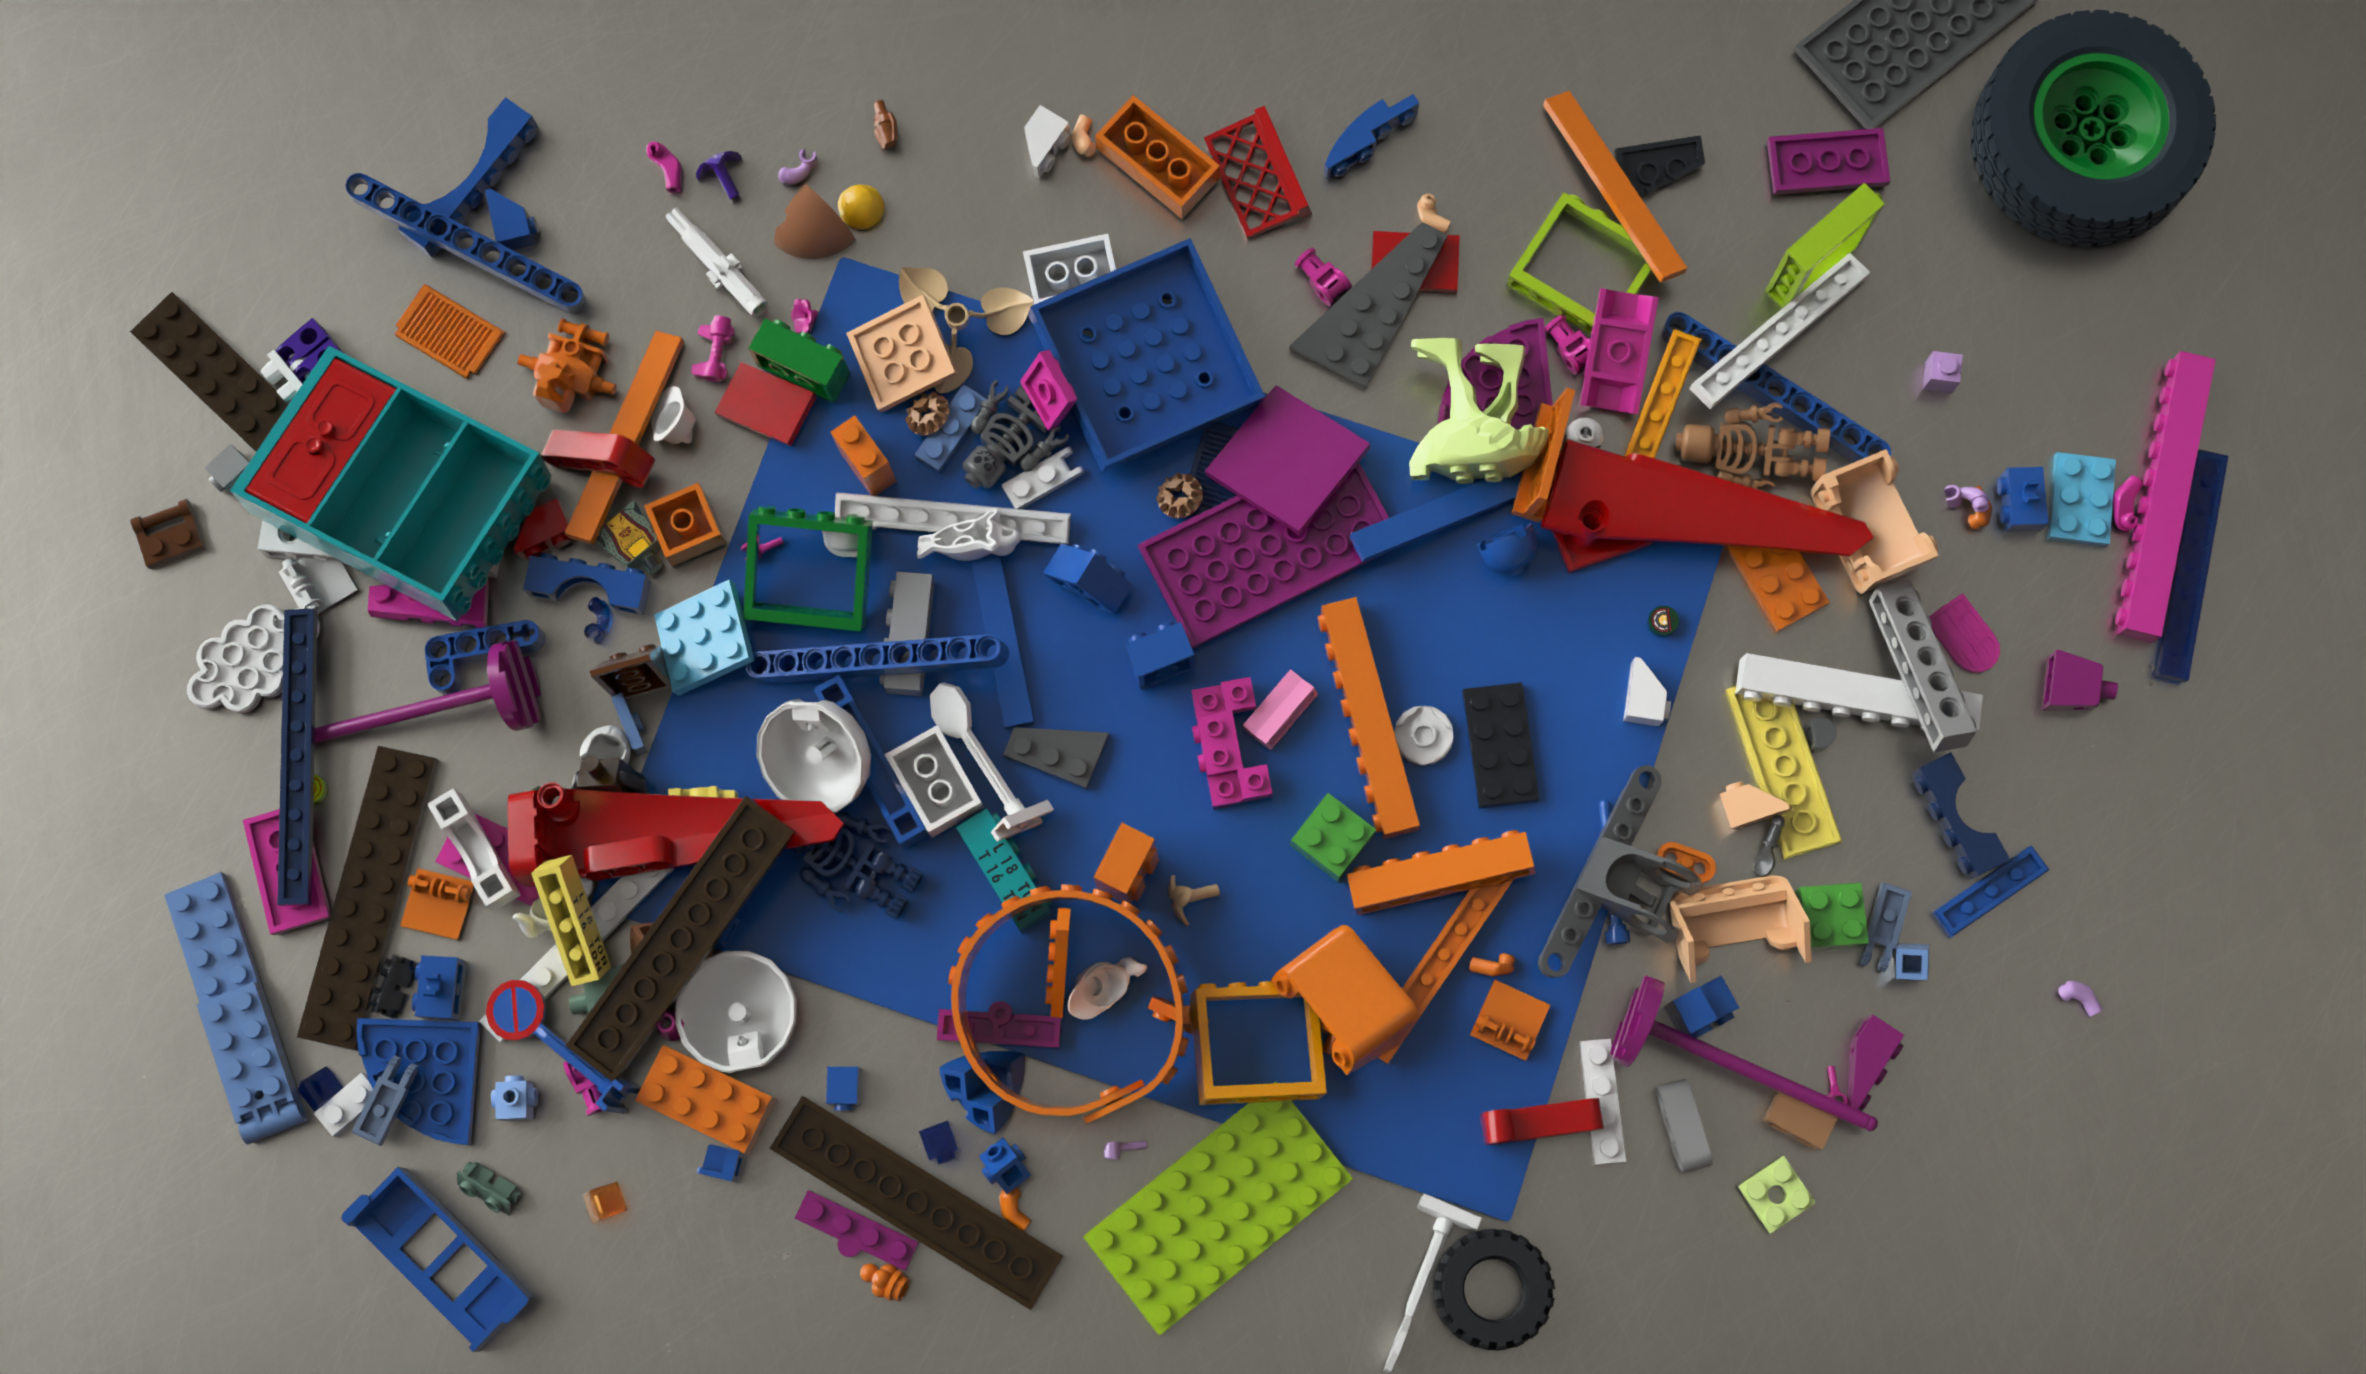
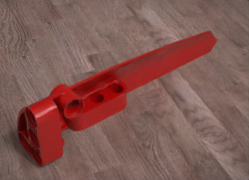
M1569 439L1565 442L1558 456L1541 524L1543 529L1566 536L1571 534L1573 541L1581 547H1591L1597 539L1729 545L1851 556L1874 538L1863 521L1642 454L1634 453L1625 457Z
M555 782L544 784L540 790L510 794L507 800L510 871L514 878L526 887H532L536 885L531 873L545 861L568 855L573 856L580 878H587L589 880H605L694 865L703 856L744 798L566 789ZM557 796H560L559 800L555 804H552L553 800ZM753 799L797 832L785 849L834 841L845 825L822 801Z

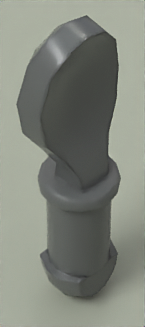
M1776 815L1772 818L1766 840L1763 841L1765 847L1755 860L1754 870L1760 877L1769 875L1775 867L1776 860L1773 849L1778 847L1777 843L1782 828L1785 826V819L1781 815Z

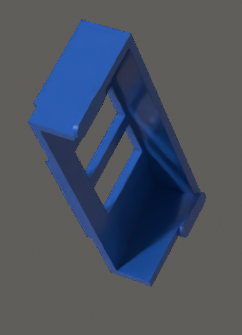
M397 1167L369 1196L360 1195L341 1216L344 1223L348 1226L356 1227L471 1343L469 1348L472 1352H481L534 1297L407 1168ZM436 1214L457 1237L423 1271L401 1248ZM466 1244L487 1267L453 1301L431 1278Z

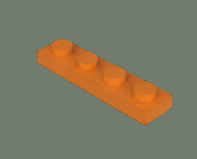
M1058 908L1057 920H1051L1049 939H1056L1055 942L1049 943L1048 961H1054V964H1048L1047 983H1053L1052 986H1047L1045 1004H1051L1050 1017L1063 1018L1071 912L1069 908Z

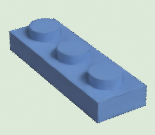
M963 384L949 404L950 413L946 423L938 431L926 437L915 453V458L941 473L971 429L974 417L978 416L982 409L980 407L981 403L987 399Z

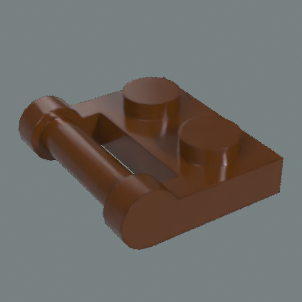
M188 499L181 500L174 507L144 518L138 516L130 520L145 565L150 569L206 549L193 507ZM181 516L184 518V523L151 535L148 534V528Z

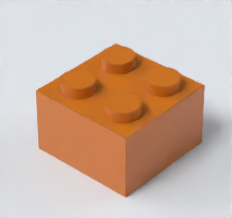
M699 482L644 505L665 558L672 567L726 544L705 491Z

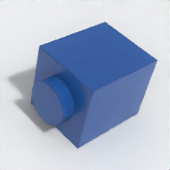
M827 1067L826 1104L834 1106V1111H853V1106H861L862 1069L859 1067Z

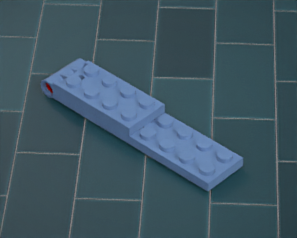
M220 872L164 894L200 1002L196 1005L235 1123L238 1124L243 1141L248 1145L307 1121L306 1111L302 1105L225 874Z

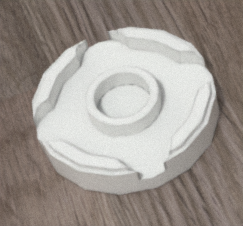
M1416 706L1407 710L1396 722L1394 730L1400 755L1408 762L1420 766L1432 765L1442 760L1450 751L1454 737L1453 727L1448 717L1437 708L1430 706Z

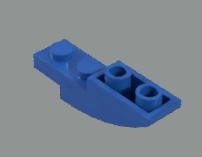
M1410 95L1390 108L1382 99L1359 115L1346 128L1330 151L1324 166L1325 178L1328 179L1334 175L1339 177L1346 173L1354 163L1358 161L1363 163L1369 160L1376 150V138L1378 140L1383 139L1398 125L1402 124L1405 126L1411 123L1417 117L1419 101L1415 95Z

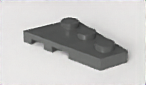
M1014 727L1003 756L1087 789L1109 733Z

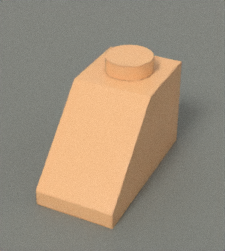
M1743 781L1726 786L1727 791L1720 793L1730 826L1735 830L1793 811L1789 803L1750 784L1744 785Z

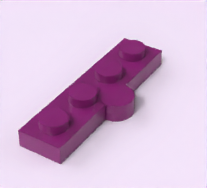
M1004 1001L992 1003L988 1012L967 1011L975 1043L1044 1048L1060 1047L1062 1018L1013 1014L1010 1005ZM939 1009L937 1041L960 1042L956 1034L952 1010Z
M810 1190L807 1191L794 1218L839 1239L837 1243L838 1250L846 1257H855L861 1251H864L907 1271L920 1243Z

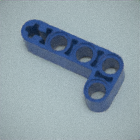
M521 620L432 637L425 645L429 683L442 695L459 692L463 682L460 665L487 661L489 649L499 636L505 635L506 641L517 640L521 653L526 654L536 652L544 646L546 642L545 633L533 621ZM532 631L534 634L530 635V640H525L524 638L529 637V632ZM471 641H476V648L472 652L466 653V645ZM447 646L446 654L441 658H437V650L440 647ZM447 674H451L450 683L444 687H441V678Z

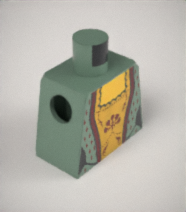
M635 500L601 528L596 542L626 568L637 569L642 565L650 575L662 568L663 562L656 555L662 548L651 523Z

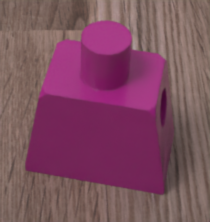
M2055 650L2048 656L2042 711H2092L2098 707L2100 698L2115 700L2118 683L2102 680L2104 669L2102 664L2062 650Z

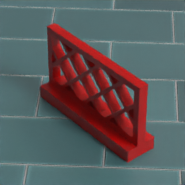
M1265 105L1255 109V114L1204 137L1213 160L1220 165V177L1248 240L1299 216L1303 219L1312 214ZM1252 124L1255 125L1257 133L1253 142L1239 138L1243 128ZM1221 138L1232 140L1227 154L1216 151L1213 142ZM1259 139H1261L1263 146L1258 144ZM1237 143L1250 147L1245 161L1232 156ZM1255 149L1267 153L1268 157L1264 167L1250 163ZM1219 157L1224 159L1223 164H1221ZM1229 161L1243 165L1238 179L1226 175L1225 170ZM1270 164H1272L1274 171L1269 169ZM1248 167L1261 172L1256 186L1242 181ZM1266 174L1278 178L1279 182L1275 192L1261 188ZM1230 182L1235 184L1233 189L1230 185ZM1240 186L1254 190L1248 204L1240 202L1236 198ZM1281 188L1283 189L1285 196L1279 194ZM1259 192L1272 197L1267 211L1253 206ZM1277 199L1288 202L1292 210L1281 216L1272 213ZM1240 207L1246 209L1244 215ZM1251 211L1265 215L1261 225L1253 229L1249 228L1247 219Z

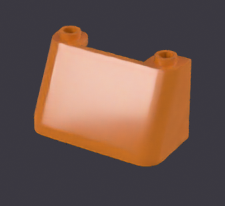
M1341 925L1329 932L1278 970L1271 979L1278 993L1286 998H1293L1300 993L1335 1036L1336 1040L1332 1045V1058L1346 1075L1398 1046L1417 1020V1010L1414 1003L1355 931L1347 925Z

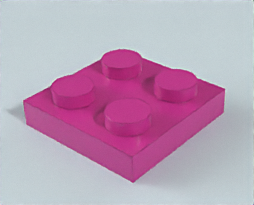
M1050 350L1039 352L1020 380V383L1047 430H1051L1059 426L1077 401L1074 388L1066 380L1059 362L1054 359Z

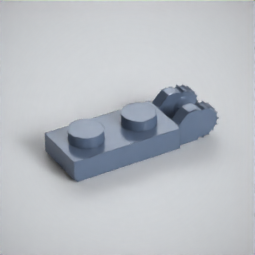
M1884 882L1880 884L1867 928L1869 943L1863 947L1859 964L1867 966L1872 958L1874 945L1884 947L1878 961V970L1882 972L1887 970L1892 952L1897 947L1912 895L1911 891Z
M396 1055L389 1061L382 1077L379 1076L352 1130L353 1134L379 1146L383 1145L410 1090L408 1088L413 1083L419 1069L418 1065L412 1063L406 1068L399 1084L391 1081L402 1062V1059Z

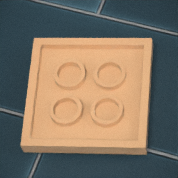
M924 295L846 333L877 410L880 412H884L958 375L927 297Z

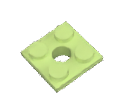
M1785 1156L1780 1157L1737 1186L1769 1234L1816 1203ZM1772 1186H1778L1783 1191L1784 1197L1779 1204L1771 1202L1768 1197V1191Z

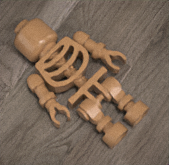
M1771 403L1761 408H1757V405H1751L1750 409H1739V407L1727 409L1724 413L1726 422L1720 424L1719 434H1715L1712 426L1686 425L1683 433H1677L1675 450L1681 451V457L1686 462L1708 463L1712 457H1716V468L1720 469L1717 474L1718 478L1761 490V487L1765 484H1770L1774 487L1775 482L1767 478H1762L1761 480L1752 479L1749 474H1745V476L1737 475L1743 474L1751 468L1756 455L1765 456L1763 476L1770 475L1771 461H1775L1774 475L1787 477L1790 474H1800V477H1806L1809 474L1812 475V481H1818L1826 473L1827 458L1814 457V463H1808V460L1805 459L1799 462L1793 460V456L1788 455V449H1794L1795 445H1804V448H1810V445L1816 446L1815 452L1828 453L1830 429L1818 428L1817 434H1812V431L1808 430L1803 433L1795 431L1794 428L1780 427L1778 441L1774 440L1775 425H1769L1767 443L1758 444L1753 426L1744 421L1751 420L1752 423H1758L1757 420L1762 419L1770 422H1780L1783 420L1782 415L1774 417L1769 412L1773 408L1781 409L1783 404ZM1731 430L1737 433L1738 442L1732 440ZM1742 430L1750 434L1752 442L1743 443ZM1724 435L1727 437L1725 441L1723 440ZM1773 448L1782 449L1781 454L1772 453ZM1732 452L1736 453L1734 460L1731 463H1727ZM1742 454L1750 455L1749 459L1743 465H1738L1741 461Z

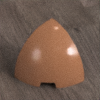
M806 183L785 209L787 214L786 220L776 228L774 235V244L777 248L792 256L806 259L832 256L846 249L855 241L852 232L838 214Z

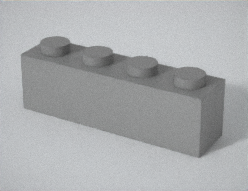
M896 572V580H891L889 589L890 598H894L893 608L887 610L886 626L890 627L889 638H884V642L929 639L935 585L932 574ZM910 651L902 655L901 663H905L909 659ZM925 673L880 676V684L884 685L887 694L922 697Z

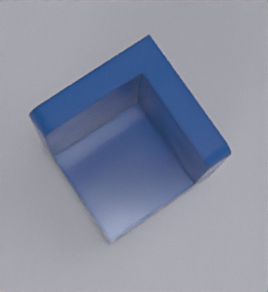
M710 1144L706 1151L702 1168L698 1167L697 1173L737 1183L745 1153Z

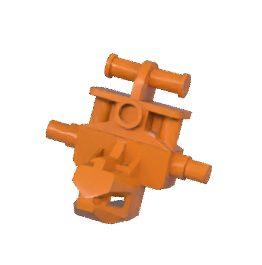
M562 318L558 324V332L574 335L573 339L549 333L550 345L546 353H540L539 357H530L524 354H520L518 357V365L534 371L533 375L537 380L533 391L534 397L542 407L557 412L566 413L570 411L576 394H579L582 399L590 401L593 399L596 391L614 395L617 388L616 384L605 381V379L597 376L601 361L606 362L608 358L604 351L587 345L588 340L600 343L601 346L605 347L609 340V333L590 329L588 324L581 323L578 325Z

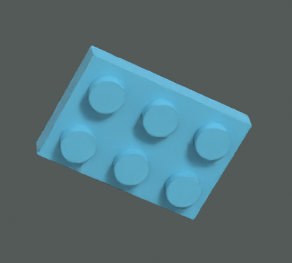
M2061 452L2054 454L2047 540L2107 547L2110 544L2116 459Z

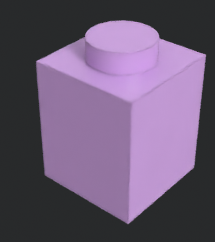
M1933 351L1925 361L1923 390L1952 393L1961 381L1963 355Z

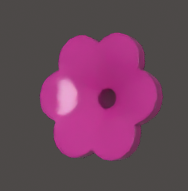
M796 299L794 301V309L791 311L794 329L797 333H810L811 324L816 321L818 311L811 310L809 300Z

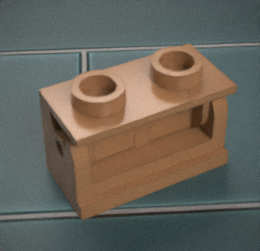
M1776 1091L1778 1094L1774 1096L1762 1122L1815 1151L1823 1150L1838 1117Z

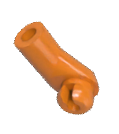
M1980 485L1977 486V487H1975V488L1981 489V490L1983 491V489H1982V487H1981ZM1989 500V508L1986 511H1975V514L1968 517V522L1973 529L1978 530L1980 527H1986L1990 523L1993 509Z
M1502 953L1499 955V962L1473 957L1469 969L1470 972L1491 977L1511 974L1515 969L1513 966L1515 957Z
M1016 1187L1008 1194L1003 1190L999 1197L1001 1215L1012 1225L1025 1231L1032 1220L1018 1210V1200L1021 1196L1020 1190Z

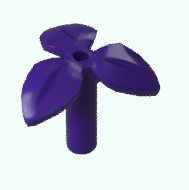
M734 151L715 154L700 164L696 172V178L700 181L709 169H713L730 200L734 199L740 194L725 167V162L742 160V157L738 152Z

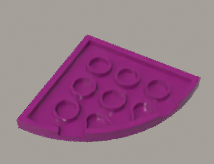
M1544 318L1512 324L1507 329L1488 336L1479 343L1524 345L1526 347L1524 365L1517 387L1518 409L1511 419V426L1515 429H1521L1524 425L1529 424L1534 427L1539 406L1542 403L1550 406L1553 405ZM1474 347L1462 359L1461 367L1464 376L1476 390L1477 406L1483 412L1498 396L1503 382L1504 371L1501 368L1481 363V356L1475 353ZM1450 380L1442 397L1437 425L1450 419Z

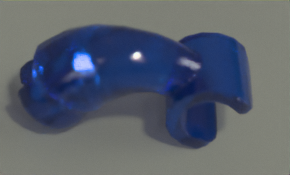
M593 597L587 607L591 612H594L597 623L587 625L584 629V634L588 638L592 632L598 631L594 642L600 644L604 640V631L609 625L610 608L605 600Z

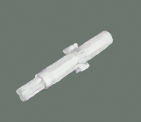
M678 207L673 208L672 212L667 213L666 218L669 223L680 233L682 240L710 270L706 275L710 278L709 280L717 289L723 285L752 317L762 315L768 308V302L740 272L743 269L740 261L732 253L726 257L697 225H693Z

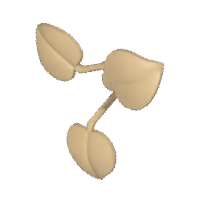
M902 267L900 270L899 289L904 304L924 295L927 297L932 312L935 307L945 311L946 322L952 329L951 346L946 345L958 375L934 386L939 394L956 390L968 379L972 371L973 359L971 352L963 347L956 348L957 332L968 325L969 318H987V326L992 332L999 335H1011L1023 326L1029 314L1030 306L1034 304L1033 299L1025 293L1011 288L1000 287L991 289L982 296L981 307L984 313L968 311L960 303H953L949 306L942 305L939 302L947 297L948 285L945 277L940 272L931 268Z

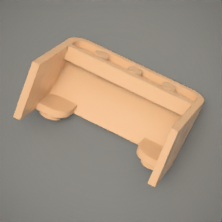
M1770 875L1702 887L1700 892L1692 895L1677 891L1671 897L1669 912L1672 926L1678 927L1680 931L1675 940L1678 955L1690 983L1697 982L1696 966L1709 958L1710 947L1767 938L1769 944L1779 950H1789L1797 947L1805 963L1812 962L1810 920L1790 883L1782 876Z

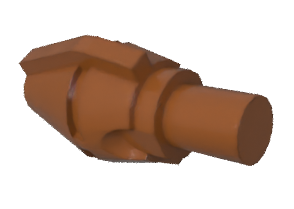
M878 100L874 102L876 112L874 116V134L881 147L887 150L896 145L897 121L893 113L887 111L885 102Z

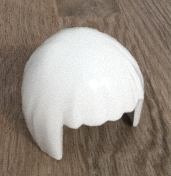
M613 725L602 726L592 731L585 738L580 749V759L582 761L588 756H596L598 759L619 758L628 764L631 754V745L627 735Z

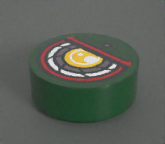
M1669 606L1656 607L1648 617L1650 631L1659 637L1671 635L1679 624V617L1676 611Z

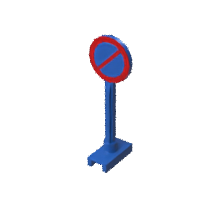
M510 980L500 984L492 992L487 1001L486 1017L489 1026L496 1035L506 1040L520 1041L535 1034L598 1087L597 1090L602 1096L595 1103L605 1112L626 1113L628 1108L622 1102L629 1093L638 1094L641 1087L631 1081L614 1079L612 1082L566 1047V1043L543 1024L546 1014V1003L543 994L535 985L525 980Z

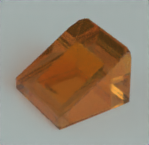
M618 1182L589 1190L583 1194L592 1224L627 1211Z

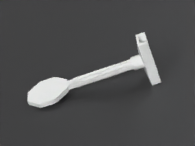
M944 682L940 683L930 694L932 719L938 725L942 734L958 739L962 738L1005 805L1004 810L1008 816H1005L991 831L995 840L998 842L1040 825L1043 822L1040 817L1054 810L1050 802L1046 800L1025 808L1020 799L1015 798L971 731V704L960 687Z
M1427 1194L1421 1196L1417 1209L1437 1218L1433 1227L1435 1233L1407 1301L1405 1317L1389 1352L1383 1370L1388 1373L1392 1371L1399 1356L1412 1317L1419 1309L1446 1237H1450L1454 1226L1475 1232L1482 1219Z

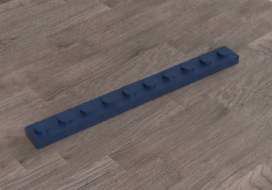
M314 608L284 610L277 905L279 906L311 905L317 610Z

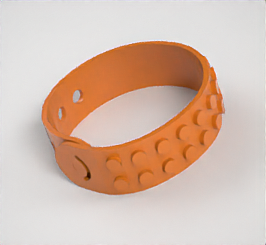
M1061 885V890L1051 891L1048 886L1031 889V895L1022 899L1016 895L1001 903L1003 909L994 915L987 913L976 923L978 929L972 937L966 936L957 951L961 954L956 966H951L948 984L952 985L951 1004L953 1021L963 1052L971 1067L990 1090L1003 1100L1025 1111L1055 1116L1081 1114L1105 1105L1106 1107L1083 1117L1085 1124L1136 1101L1153 1091L1162 1082L1165 1085L1171 1082L1179 1070L1175 1067L1176 1061L1179 1056H1185L1189 1043V1038L1184 1037L1185 1024H1191V1007L1189 1005L1185 1006L1183 993H1187L1188 988L1184 974L1178 975L1174 965L1179 960L1172 945L1165 947L1159 938L1163 932L1151 919L1144 922L1139 918V909L1123 900L1121 905L1112 901V894L1095 888L1091 894L1082 892V887L1079 885ZM1059 900L1096 903L1111 908L1134 922L1158 950L1170 979L1175 1002V1036L1170 1055L1158 1075L1147 1086H1145L1142 1079L1122 1089L1116 1085L1101 1092V1099L1078 1106H1049L1037 1103L1014 1092L1002 1083L987 1066L979 1053L970 1029L966 1006V991L970 970L975 957L989 936L1003 923L1024 910L1039 904ZM1143 1087V1088L1140 1089L1139 1091H1137V1092H1135V1093H1133V1094H1131V1095H1129V1096H1127V1097H1125V1098H1122V1096H1124V1095H1126V1094H1128V1093H1130V1092H1132V1091H1134V1090H1136V1089H1139V1088Z

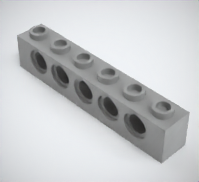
M1911 580L1877 585L1869 599V604L1933 753L1967 747L1977 732L1976 722L1966 708L1964 695L1955 683L1953 670L1944 658L1942 645L1933 633L1931 620L1922 608L1919 593L1914 589Z

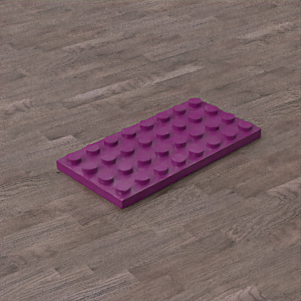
M1358 463L1301 535L1290 530L1239 496H1235L1137 546L1176 623H1182L1193 650L1378 558L1375 557L1362 563L1349 537L1351 533L1389 517L1363 468Z

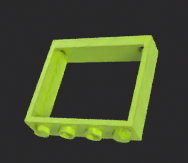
M1863 183L1786 250L1765 290L1782 309L1847 254L1853 253L1861 245L1885 205L1880 193L1877 192L1875 194Z
M1563 192L1509 274L1506 285L1557 316L1565 314L1567 322L1591 336L1595 313L1524 271L1562 212H1567L1642 258L1644 257L1622 224L1619 225L1610 220L1605 212L1588 207L1580 197ZM1645 262L1626 293H1639L1652 273L1647 262Z

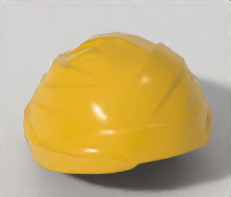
M858 184L849 187L841 193L838 200V210L840 217L849 227L863 230L872 228L881 221L885 211V203L881 194L874 187Z

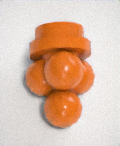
M871 1263L861 1267V1279L865 1282H873L872 1292L876 1297H884L889 1301L894 1299L901 1301L910 1285V1279L905 1277L904 1272L897 1270L892 1264H885L879 1270L877 1266Z

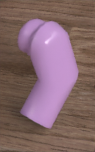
M2071 980L2066 981V985L2060 986L2059 994L2061 998L2065 1001H2069L2072 998L2081 1001L2089 1017L2103 1010L2093 990L2088 985Z

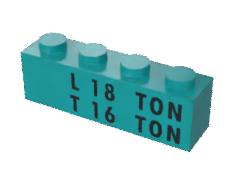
M986 808L956 826V829L1002 903L1016 895L1021 899L1031 895L1030 890L1036 888L1032 881L1037 877L1028 863L1022 866L1017 858L1021 851L1012 837L998 842L995 840L991 831L1001 819L996 812L991 815ZM1047 902L1033 906L1012 917L1019 931L1022 933L1051 915L1052 913L1048 906L1053 903Z

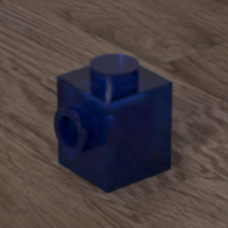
M947 1120L919 1131L929 1161H937L938 1165L956 1159L955 1154L961 1152L950 1121Z

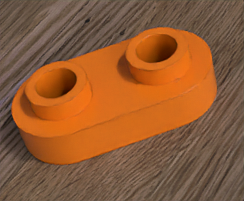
M1667 842L1656 853V855L1665 858L1666 854H1673L1676 858L1675 862L1694 872L1703 884L1712 879L1716 873V863L1710 855L1685 845ZM1696 864H1701L1704 867L1703 874L1695 872L1694 866ZM1659 867L1663 872L1685 879L1672 870Z

